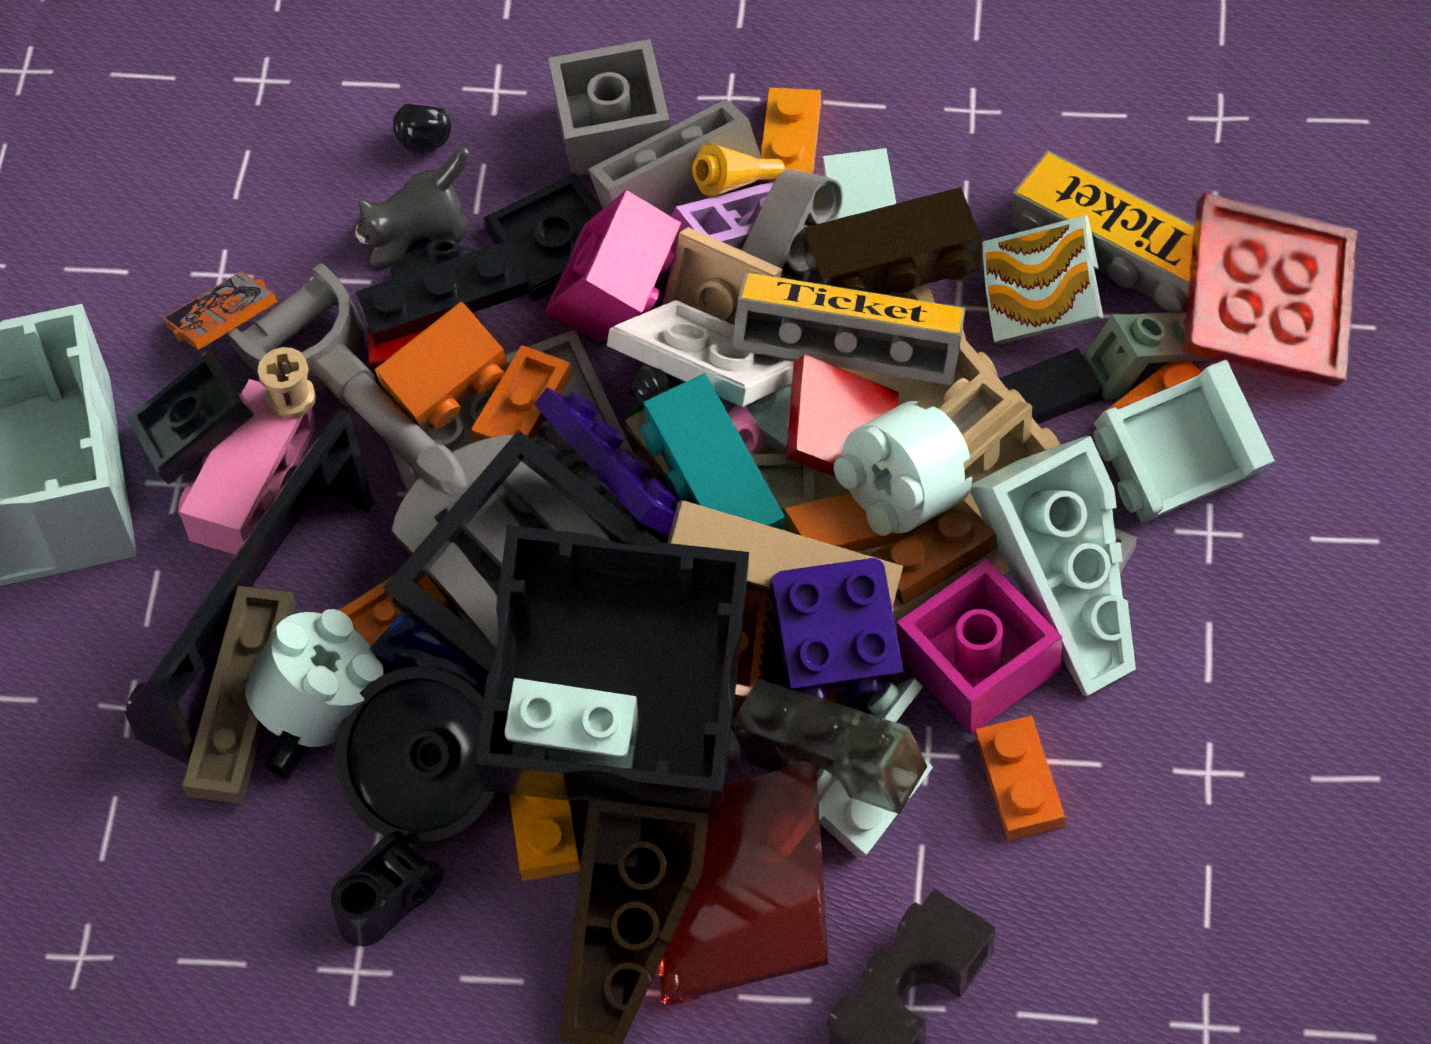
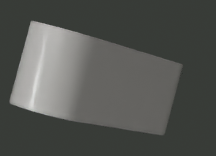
M793 168L785 169L774 181L741 251L782 268L781 278L807 282L810 272L805 261L803 228L838 218L843 205L842 186L837 180Z

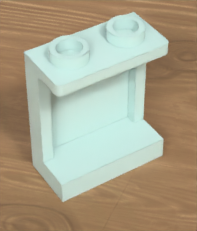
M1227 359L1205 368L1198 376L1140 401L1121 409L1114 407L1106 410L1094 422L1097 429L1094 431L1097 449L1105 461H1112L1121 480L1117 484L1120 498L1129 512H1136L1141 524L1259 474L1275 461Z
M514 678L505 727L506 739L514 742L512 755L532 758L533 747L543 746L547 749L549 760L632 769L639 730L636 696Z

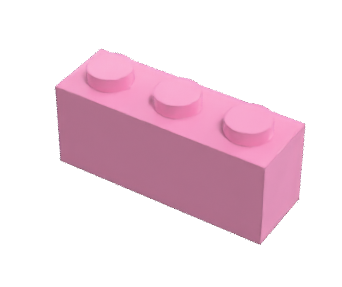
M248 380L242 395L255 415L203 457L202 469L193 486H187L181 495L178 513L182 519L189 541L234 555L237 553L280 492L281 484L287 471L292 466L298 465L317 428L312 408L307 410L302 417L282 419L276 413L269 410L265 397L267 389L261 382ZM284 393L286 403L292 404L289 393Z

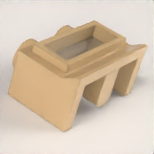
M984 371L970 382L965 378L956 381L946 392L943 405L938 408L956 425L968 447L970 459L963 463L964 470L973 462L985 471L992 468L1000 455V439L1010 430L1011 434L1022 443L1031 437L1032 405L1018 400Z

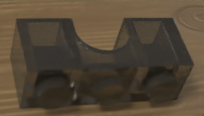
M762 679L757 680L731 722V729L750 764L800 780L809 763H812L837 778L843 785L849 798L897 814L901 813L927 768V764L908 726Z
M933 889L922 905L917 902L913 903L901 918L897 927L899 936L888 951L883 948L878 949L867 963L862 974L864 983L852 998L844 995L830 1013L827 1020V1026L830 1027V1044H926V1020L907 1009L901 1002V997L907 990L916 985L932 983L946 988L961 998L994 953L995 926L936 889Z

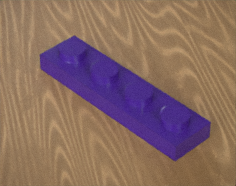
M546 387L534 405L638 522L669 537L677 509L675 504L679 500L678 496L660 481L649 478L647 475L651 470L649 464L637 454L621 447L625 440L624 437L607 423L595 418L599 411L590 401L573 391L566 397Z

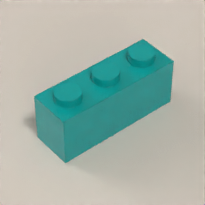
M706 373L644 401V424L639 426V430L651 455L655 457L661 454L670 469L669 472L665 473V478L669 488L679 498L677 503L682 500L784 530L785 516Z

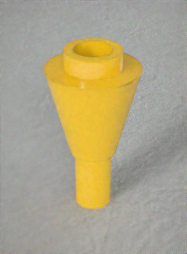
M713 143L705 144L699 150L692 167L693 178L699 190L708 197L729 192L754 183L756 180H776L778 175L785 170L784 163L780 159H756L753 156Z

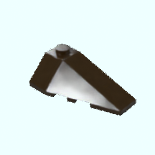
M589 799L579 867L559 1041L579 1044H623L662 957L702 875L709 813Z

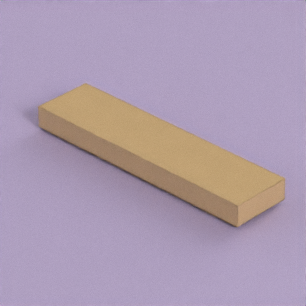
M683 500L678 502L667 542L750 552L748 583L771 590V577L779 571L875 558ZM881 560L885 566L893 607L903 566Z

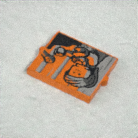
M240 271L167 315L163 320L166 326L173 331L178 342L185 340L194 348L200 350L278 301L274 293L266 288L262 279L254 280Z

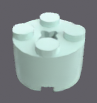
M908 401L853 429L844 441L842 456L834 462V472L838 482L850 491L853 499L866 511V518L870 528L880 536H886L892 532H908L960 504L970 492L972 476L965 480L963 463L970 459L968 447L952 420L934 406L925 410L915 406L919 401Z
M328 609L323 613H296L286 617L276 626L249 671V680L245 685V696L253 714L271 732L280 736L283 731L301 737L297 743L308 747L326 746L337 741L342 720L363 703L365 699L360 692L371 682L383 676V666L376 658L367 641L353 629L351 619L343 612Z

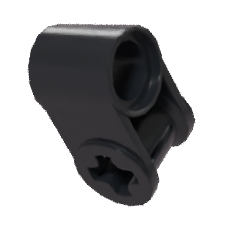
M401 831L389 833L373 847L363 860L341 877L332 888L331 902L340 935L350 944L362 947L373 945L382 940L414 908L426 902L435 893L444 877L443 868L437 862H426L410 848L408 837ZM360 904L373 906L362 914L349 913L353 907Z

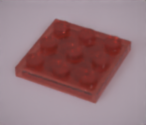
M1204 193L1196 203L1183 351L1219 360L1227 359V362L1338 387L1346 380L1357 230Z

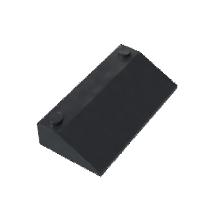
M339 409L299 465H294L287 471L283 478L280 492L145 683H140L132 691L124 713L137 740L188 764L194 743L177 703L202 669L201 659L228 622L238 586H253L316 494H330L367 512L373 506L374 502L350 413Z

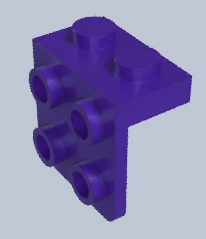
M868 558L783 570L771 577L770 589L784 663L783 668L770 674L773 697L792 695L793 704H805L828 699L827 689L847 686L849 696L865 695L883 691L882 681L904 672L885 566L881 560Z

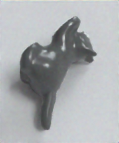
M460 147L437 170H426L413 175L402 189L380 204L359 199L360 213L354 225L356 230L355 236L361 243L375 246L369 258L373 268L381 270L392 267L399 258L406 254L411 244L422 239H429L431 242L440 239L453 240L457 243L461 241L467 232L469 220L461 211L459 196L452 182L466 167L470 154L467 148Z

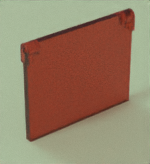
M812 762L725 784L721 818L709 817L702 875L659 964L660 1001L664 1004H679L699 999L701 995L829 965L816 766Z

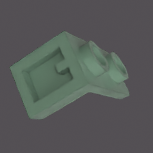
M1194 312L1113 314L1086 350L1083 358L1102 388L1104 399L1113 400L1121 399L1125 396L1148 363L1213 360L1218 354L1219 349L1209 335L1206 325Z

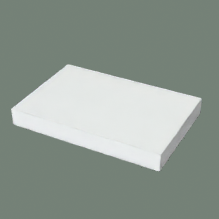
M677 300L611 327L607 341L608 347L686 382L706 373L719 397L741 407L792 384L793 365L796 361L732 350L734 325Z

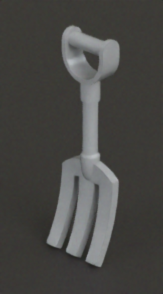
M319 263L311 269L314 276L311 281L245 331L241 332L234 328L226 333V337L244 363L259 378L258 365L265 354L280 347L332 306L336 305L339 308V314L332 330L319 343L301 352L306 359L309 369L307 380L312 382L315 391L326 387L343 405L352 406L413 469V476L417 481L404 497L392 526V532L397 541L412 555L514 435L483 439L459 448L454 452H451L444 445H437L375 382V375L358 359L365 344L364 324L341 281L324 264ZM283 362L285 374H289L288 364ZM522 461L502 483L549 530L592 534L611 541L583 509ZM493 494L463 531L501 568L507 525L522 526L500 499ZM453 541L426 573L458 607L481 636L497 648L498 617L496 605L498 596Z

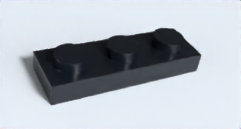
M508 240L356 291L374 344L377 346L427 329L461 301L474 313L530 294L527 278L513 245Z

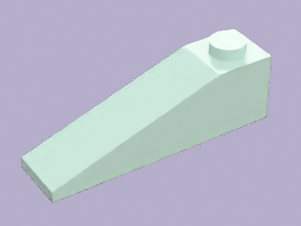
M1085 436L1017 460L971 484L970 492L982 519L996 533L998 550L1025 597L1063 637L1061 658L1081 693L1088 696L1136 670L1128 601L1122 596L1119 562H1123L1121 543L1116 542L1112 512L1113 508H1117L1115 491L1091 436Z

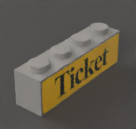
M1049 150L1043 154L1012 193L1011 225L1018 228L1020 232L1084 215L1088 216L1099 268L1098 271L1108 275L1119 286L1132 288L1155 300L1159 306L1169 312H1194L1199 315L1228 277L1231 244Z
M746 272L738 297L731 349L797 360L805 354L835 367L952 386L966 308Z

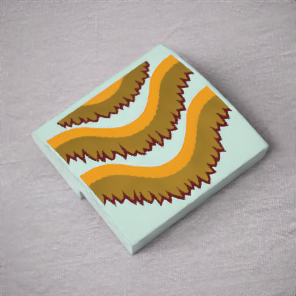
M1084 215L983 241L985 287L995 343L1005 344L1104 319L1094 271L1099 268L1088 216Z

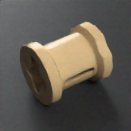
M287 347L273 349L265 354L259 362L257 371L261 384L267 389L265 397L269 410L276 413L282 419L302 417L307 410L314 406L316 399L313 384L307 380L309 369L305 357L300 351ZM283 362L288 364L289 374H285ZM284 393H289L292 404L286 403Z

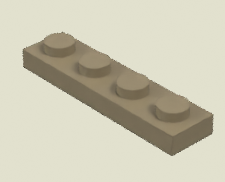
M238 586L182 785L186 797L243 804L264 727L248 705L245 696V685L249 680V671L276 626L283 619L294 614L296 601L293 592Z

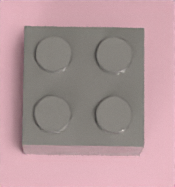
M651 39L548 58L553 95L570 175L574 173L578 176L590 174L589 168L670 128V120Z

